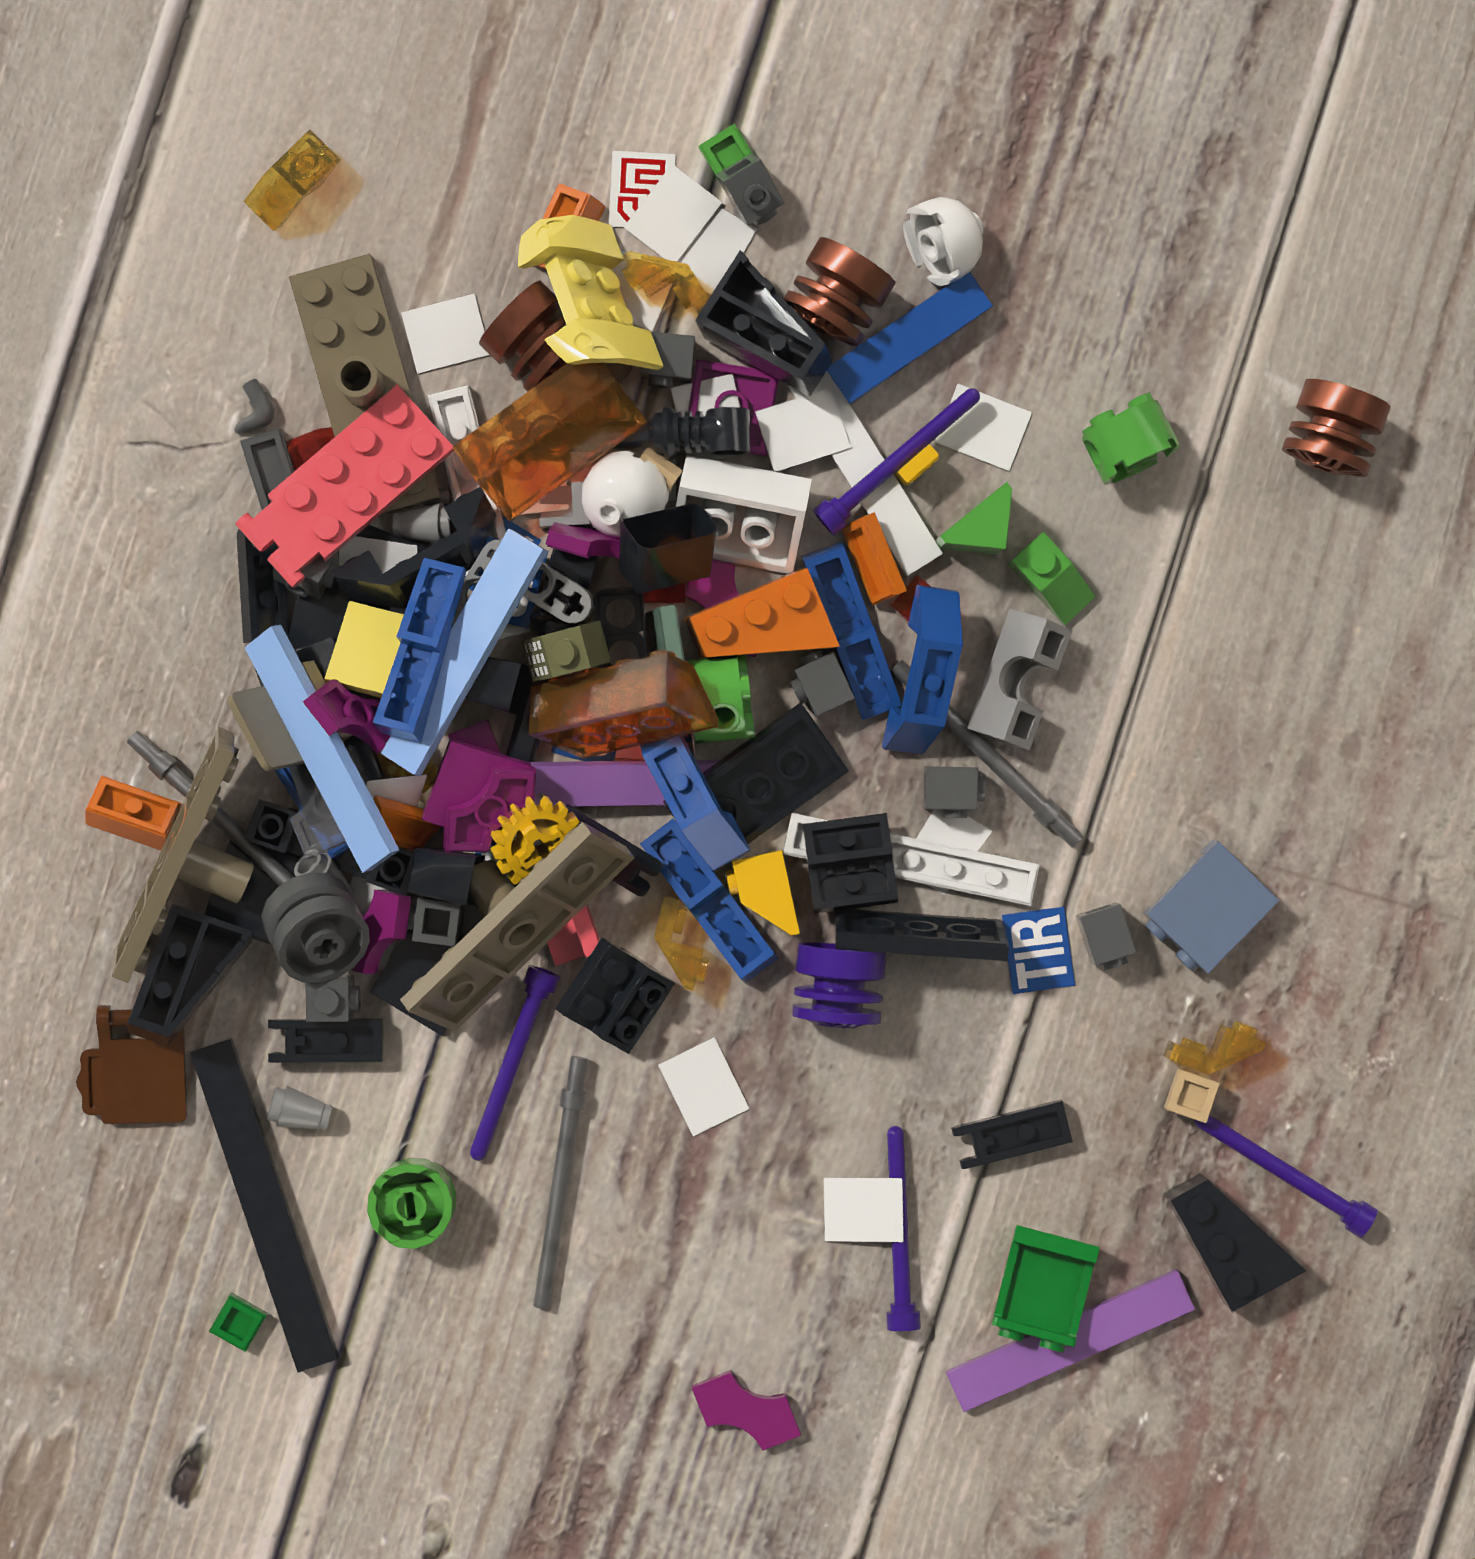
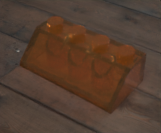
M567 363L455 444L453 449L479 486L509 521H513L643 427L648 421L607 363L579 365Z
M667 650L651 652L650 657L638 660H618L616 665L602 669H584L582 674L571 677H553L547 683L531 686L529 735L582 759L718 727V717L694 666L676 657L674 652Z

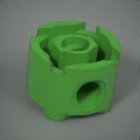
M1150 392L1131 400L1127 404L1129 408L1117 415L1114 414L1113 410L1097 415L1089 421L1091 426L1082 431V441L1104 485H1108L1110 482L1122 481L1157 464L1156 454L1162 451L1167 458L1180 448V444L1158 400H1154Z
M746 654L686 660L695 744L755 737Z
M410 1157L394 1162L380 1174L368 1195L367 1213L372 1228L379 1236L381 1235L390 1244L398 1248L416 1249L431 1244L445 1231L455 1212L456 1191L450 1176L446 1173L443 1166L436 1162Z

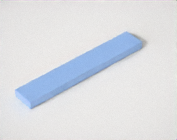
M507 530L451 629L422 743L390 736L381 752L382 755L413 775H422L549 551L516 531Z
M271 626L244 648L362 873L373 870L397 853L399 848L339 734L335 733L329 736L302 702L316 692L282 626Z

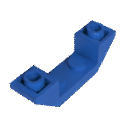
M917 585L908 626L917 634L904 699L902 708L890 707L881 747L884 750L924 754L945 727L963 640L959 592L957 590Z
M674 703L668 704L636 723L642 756L681 831L712 871L720 869L751 851L732 813L722 811L687 744L693 739Z

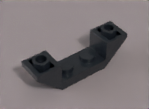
M480 486L469 493L461 495L454 502L444 507L456 532L446 538L437 540L432 546L411 558L400 561L390 570L383 573L369 550L349 559L343 565L334 569L332 573L348 599L404 608L408 605L424 558L464 567L466 572L470 570L484 548L496 518V513L482 487Z
M258 799L244 840L284 854L292 853L301 857L311 850L327 853L301 811ZM398 846L399 851L373 870L363 873L351 850L333 860L341 871L364 878L368 883L406 896L408 894L407 886L414 854L410 850Z

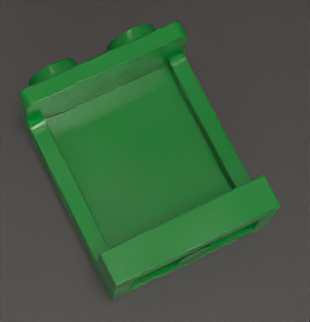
M1016 1225L991 1325L999 1327L998 1335L1021 1342L1023 1341L1024 1334L1041 1338L1040 1347L1064 1353L1066 1345L1075 1347L1094 1263L1096 1264L1100 1247Z

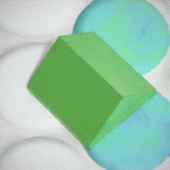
M1008 482L1003 484L939 536L935 541L939 548L996 555L1006 550L1012 487Z

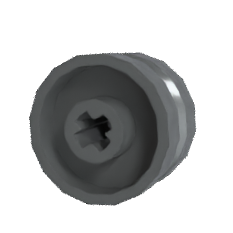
M311 872L291 878L277 887L266 900L261 915L263 930L274 947V953L281 967L289 977L303 983H322L342 976L353 969L362 959L370 942L369 927L357 908L350 890L341 879L329 873Z

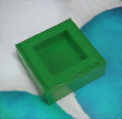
M231 1293L209 1332L246 1352L268 1312Z

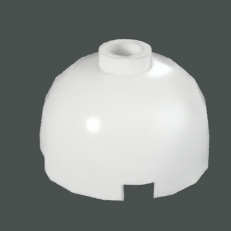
M947 197L931 199L907 210L906 214H910V220L903 222L906 245L916 266H922L924 261L927 269L932 273L926 277L931 283L944 286L972 271L981 257L983 246V224L976 213L972 212L960 201Z
M629 451L611 452L601 458L592 467L582 484L581 502L590 523L604 535L620 539V521L623 522V519L664 510L669 497L666 480L657 466L648 459L644 462L637 457H633L635 453Z

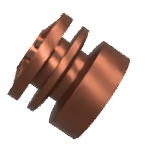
M820 237L805 263L818 276V279L815 281L807 277L797 276L794 280V285L805 295L788 290L784 300L816 332L832 340H839L858 347L864 335L851 323L869 329L873 322L867 313L860 308L861 304L881 308L896 282L882 268L856 251L834 240Z
M541 280L534 282L521 292L496 317L479 341V345L499 365L510 360L515 355L520 358L511 373V376L516 381L533 370L523 385V388L531 396L538 393L545 386L557 381L572 366V364L566 363L544 340L566 326V322L563 316L557 321L552 319L559 307L556 295Z
M1306 379L1296 408L1312 418V421H1292L1288 430L1302 439L1287 437L1282 451L1300 460L1308 467L1325 473L1366 477L1371 465L1358 456L1373 457L1376 448L1369 442L1361 439L1360 436L1361 434L1380 435L1384 429L1391 406L1377 396L1347 385L1321 379Z

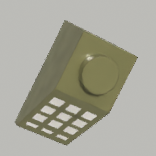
M600 620L521 641L532 682L611 662Z

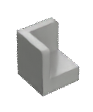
M571 482V486L540 488V504H569V509L541 512L539 527L542 530H549L554 522L582 528L592 527L590 520L585 515L581 502L583 482Z

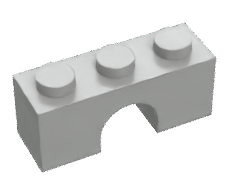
M1009 609L976 704L973 707L967 729L989 738L1030 750L1044 710L1027 703L1024 694L1026 682L1029 676L1039 668L1047 667L1059 670L1073 630L1046 618Z

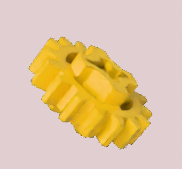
M543 796L540 804L535 805L531 797H526L525 808L519 809L517 805L512 803L510 809L513 815L510 818L499 815L497 818L503 829L491 832L493 840L498 844L490 849L494 858L499 859L496 863L502 874L508 873L507 876L513 884L516 885L522 878L524 879L533 870L537 862L546 858L563 841L569 831L578 827L577 825L580 821L573 812L567 813L568 809L563 802L559 801L553 807L549 797ZM540 839L542 843L535 847L533 843Z

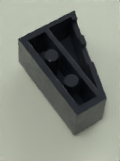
M740 250L695 322L704 339L810 397L832 363L827 347Z
M172 904L127 1022V1033L168 1046L252 943L254 932Z
M1201 1173L1163 1193L1223 1303L1231 1312L1306 1272L1298 1262Z

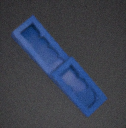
M969 272L829 366L827 372L848 403L854 404L917 358L927 354L992 308L993 305L971 272Z
M839 541L802 555L801 558L804 566L809 570L840 647H835L850 689L855 697L854 700L862 720L890 710V707L897 708L902 706L844 545Z
M428 558L423 559L396 636L400 641V645L373 720V724L383 734L422 743L466 575L464 567Z
M674 818L640 843L645 852L662 863L663 868L660 871L744 983L778 959V956L732 895H730L714 871H712L683 834Z

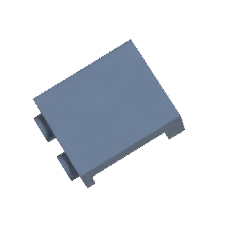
M1214 840L1201 851L1203 855L1152 907H1147L1142 912L1149 919L1144 926L1162 943L1167 938L1180 949L1175 956L1190 971L1194 972L1199 968L1207 974L1279 902L1219 841Z

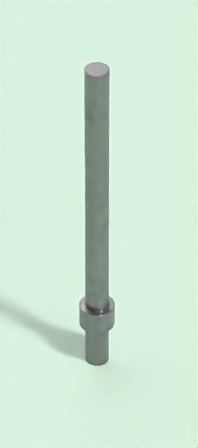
M901 660L891 672L906 686L910 666ZM949 705L945 725L1035 812L1032 816L1044 827L1049 825L1073 848L1083 838V835L1060 813L1062 809L1051 798L1046 800L977 732L967 729L968 723Z
M136 731L127 740V744L149 763L148 769L159 780L166 779L179 793L186 797L193 781L177 767L178 761L166 750L161 752L141 732ZM218 807L214 818L210 822L278 886L294 877L261 845L244 840L247 832L224 810Z
M571 1056L566 1088L561 1090L559 1106L563 1107L533 1303L534 1307L549 1309L551 1304L579 1112L585 1108L587 1092L583 1091L588 1058Z

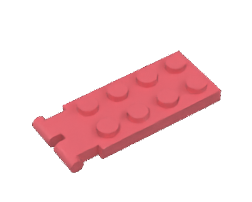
M397 384L268 494L271 503L254 518L249 513L244 514L237 520L235 525L260 552L265 551L275 543L278 549L267 560L292 588H295L305 579L301 572L318 556H321L326 562L452 454L454 446Z

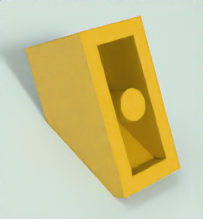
M782 850L733 860V869L726 870L730 895L739 894L743 905L791 936L800 934Z

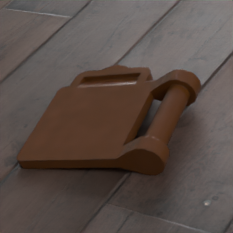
M98 1005L96 1024L99 1048H91L82 1052L80 1057L81 1070L76 1080L77 1088L82 1095V1109L87 1115H101V1120L105 1124L184 1121L187 1118L184 1027L168 1046L145 1038L112 1039V1027L127 1026L132 1009L112 1010L111 1005Z

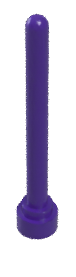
M974 388L967 389L839 499L834 497L829 502L826 499L823 500L812 510L819 521L835 536L847 525L845 521L851 516L849 512L979 402V391Z
M534 965L528 966L523 980L526 983L524 991L527 992V996L470 1149V1156L476 1161L483 1160L486 1157L543 999H548L550 993H555L561 976L552 971Z
M1209 1115L1206 1123L1194 1119L1195 1125L1204 1132L1341 1216L1340 1221L1346 1224L1345 1229L1362 1238L1372 1226L1378 1209L1363 1200L1359 1203L1354 1199L1350 1202L1211 1115Z
M892 1126L887 1131L889 1178H902L903 1242H892L894 1303L890 1304V1311L886 1312L887 1330L914 1331L921 1329L920 1311L916 1310V1303L911 1302L904 1132L899 1126Z

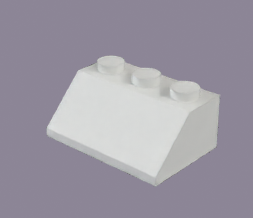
M687 454L676 507L686 504H697L703 507L717 526L713 559L789 574L794 570L812 479Z

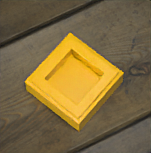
M929 444L903 466L895 476L904 486H909L938 461L939 454Z

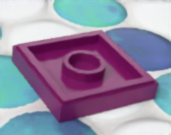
M696 359L688 411H692L693 417H695L701 381L733 374L736 391L729 390L720 394L716 399L715 408H719L720 401L725 396H738L740 407L750 409V453L748 454L767 457L768 451L755 412L775 406L779 380L757 368Z
M449 738L422 814V820L445 827L446 806L458 805L476 796L485 786L491 772V766L532 767L531 763Z

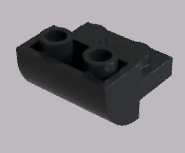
M601 938L555 1009L568 1019L592 1031L600 1039L629 1054L675 983L631 952Z

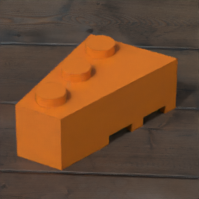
M808 568L796 570L684 618L700 657L840 647Z

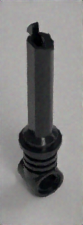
M664 407L662 412L655 413L650 419L520 423V417L514 416L504 424L505 429H517V447H504V451L515 459H520V453L647 448H651L657 454L664 455L666 460L673 459L677 454H683L684 449L687 454H693L694 448H696L697 454L704 453L705 448L707 453L712 455H743L750 453V409L741 407L711 408L706 411L705 416L702 411H696L695 417H693L692 411H686L683 417L681 412H675L671 407Z
M553 548L549 566L588 590L597 556L585 558ZM558 580L555 592L546 602L552 606L554 598H558L566 603L567 610L565 613L569 616L574 611H581L583 606L579 605L578 601H580L582 595L578 592L573 597L563 594L559 590L565 583ZM544 585V591L547 589L548 585ZM540 606L538 611L530 616V620L534 621L533 631L537 637L580 626V623L562 621ZM528 670L506 753L507 756L526 762H535L557 677L532 682Z

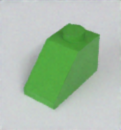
M1044 532L1039 534L1007 563L1063 625H1066L1096 597L1072 562Z

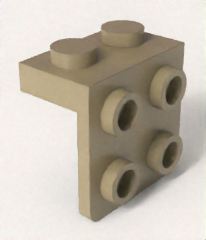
M314 660L301 663L316 691L326 684ZM265 686L237 691L227 698L235 720L244 733L256 760L265 771H274L305 763ZM338 733L343 742L352 736L348 733Z

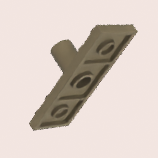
M365 254L289 276L334 437L397 384L413 401L371 254ZM365 374L371 375L367 387L360 391H352V384L357 377ZM434 470L429 472L378 517L440 499L441 495Z
M219 726L115 948L112 970L113 978L128 983L133 971L142 972L150 954V949H148L151 941L150 935L151 933L159 935L168 915V911H165L169 901L167 898L176 879L236 904L247 887L254 864L195 840L204 819L212 821L221 801V797H218L221 790V782L229 783L239 762V759L236 758L239 749L234 747V733Z
M582 822L577 828L569 831L563 841L546 858L537 862L533 870L516 887H514L506 874L501 873L496 865V861L486 860L476 864L473 867L468 896L484 918L459 943L448 949L443 954L442 959L425 976L420 977L414 982L412 988L400 999L408 1012L456 1032L634 859V856L625 845Z

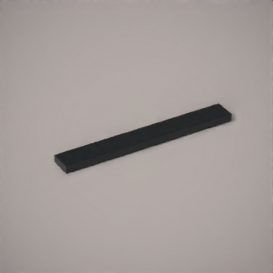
M230 1038L191 1051L190 1055L297 1373L338 1360L339 1354L233 1039Z

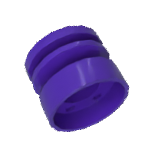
M798 943L796 971L803 975L814 977V984L794 987V995L810 998L812 1003L793 1004L792 1016L806 1019L816 1025L835 1028H857L863 1025L881 1024V1012L863 1008V1003H882L883 996L877 992L865 990L864 987L865 982L878 981L885 978L887 953L835 949V943Z

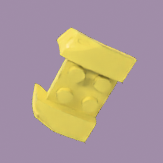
M576 215L540 219L521 236L518 267L525 269L545 264L566 322V326L544 340L566 363L572 365L619 363L654 370L661 369L664 366L651 331L633 326V316L626 307L619 288L620 281L613 272V268L620 264L624 258L612 226Z

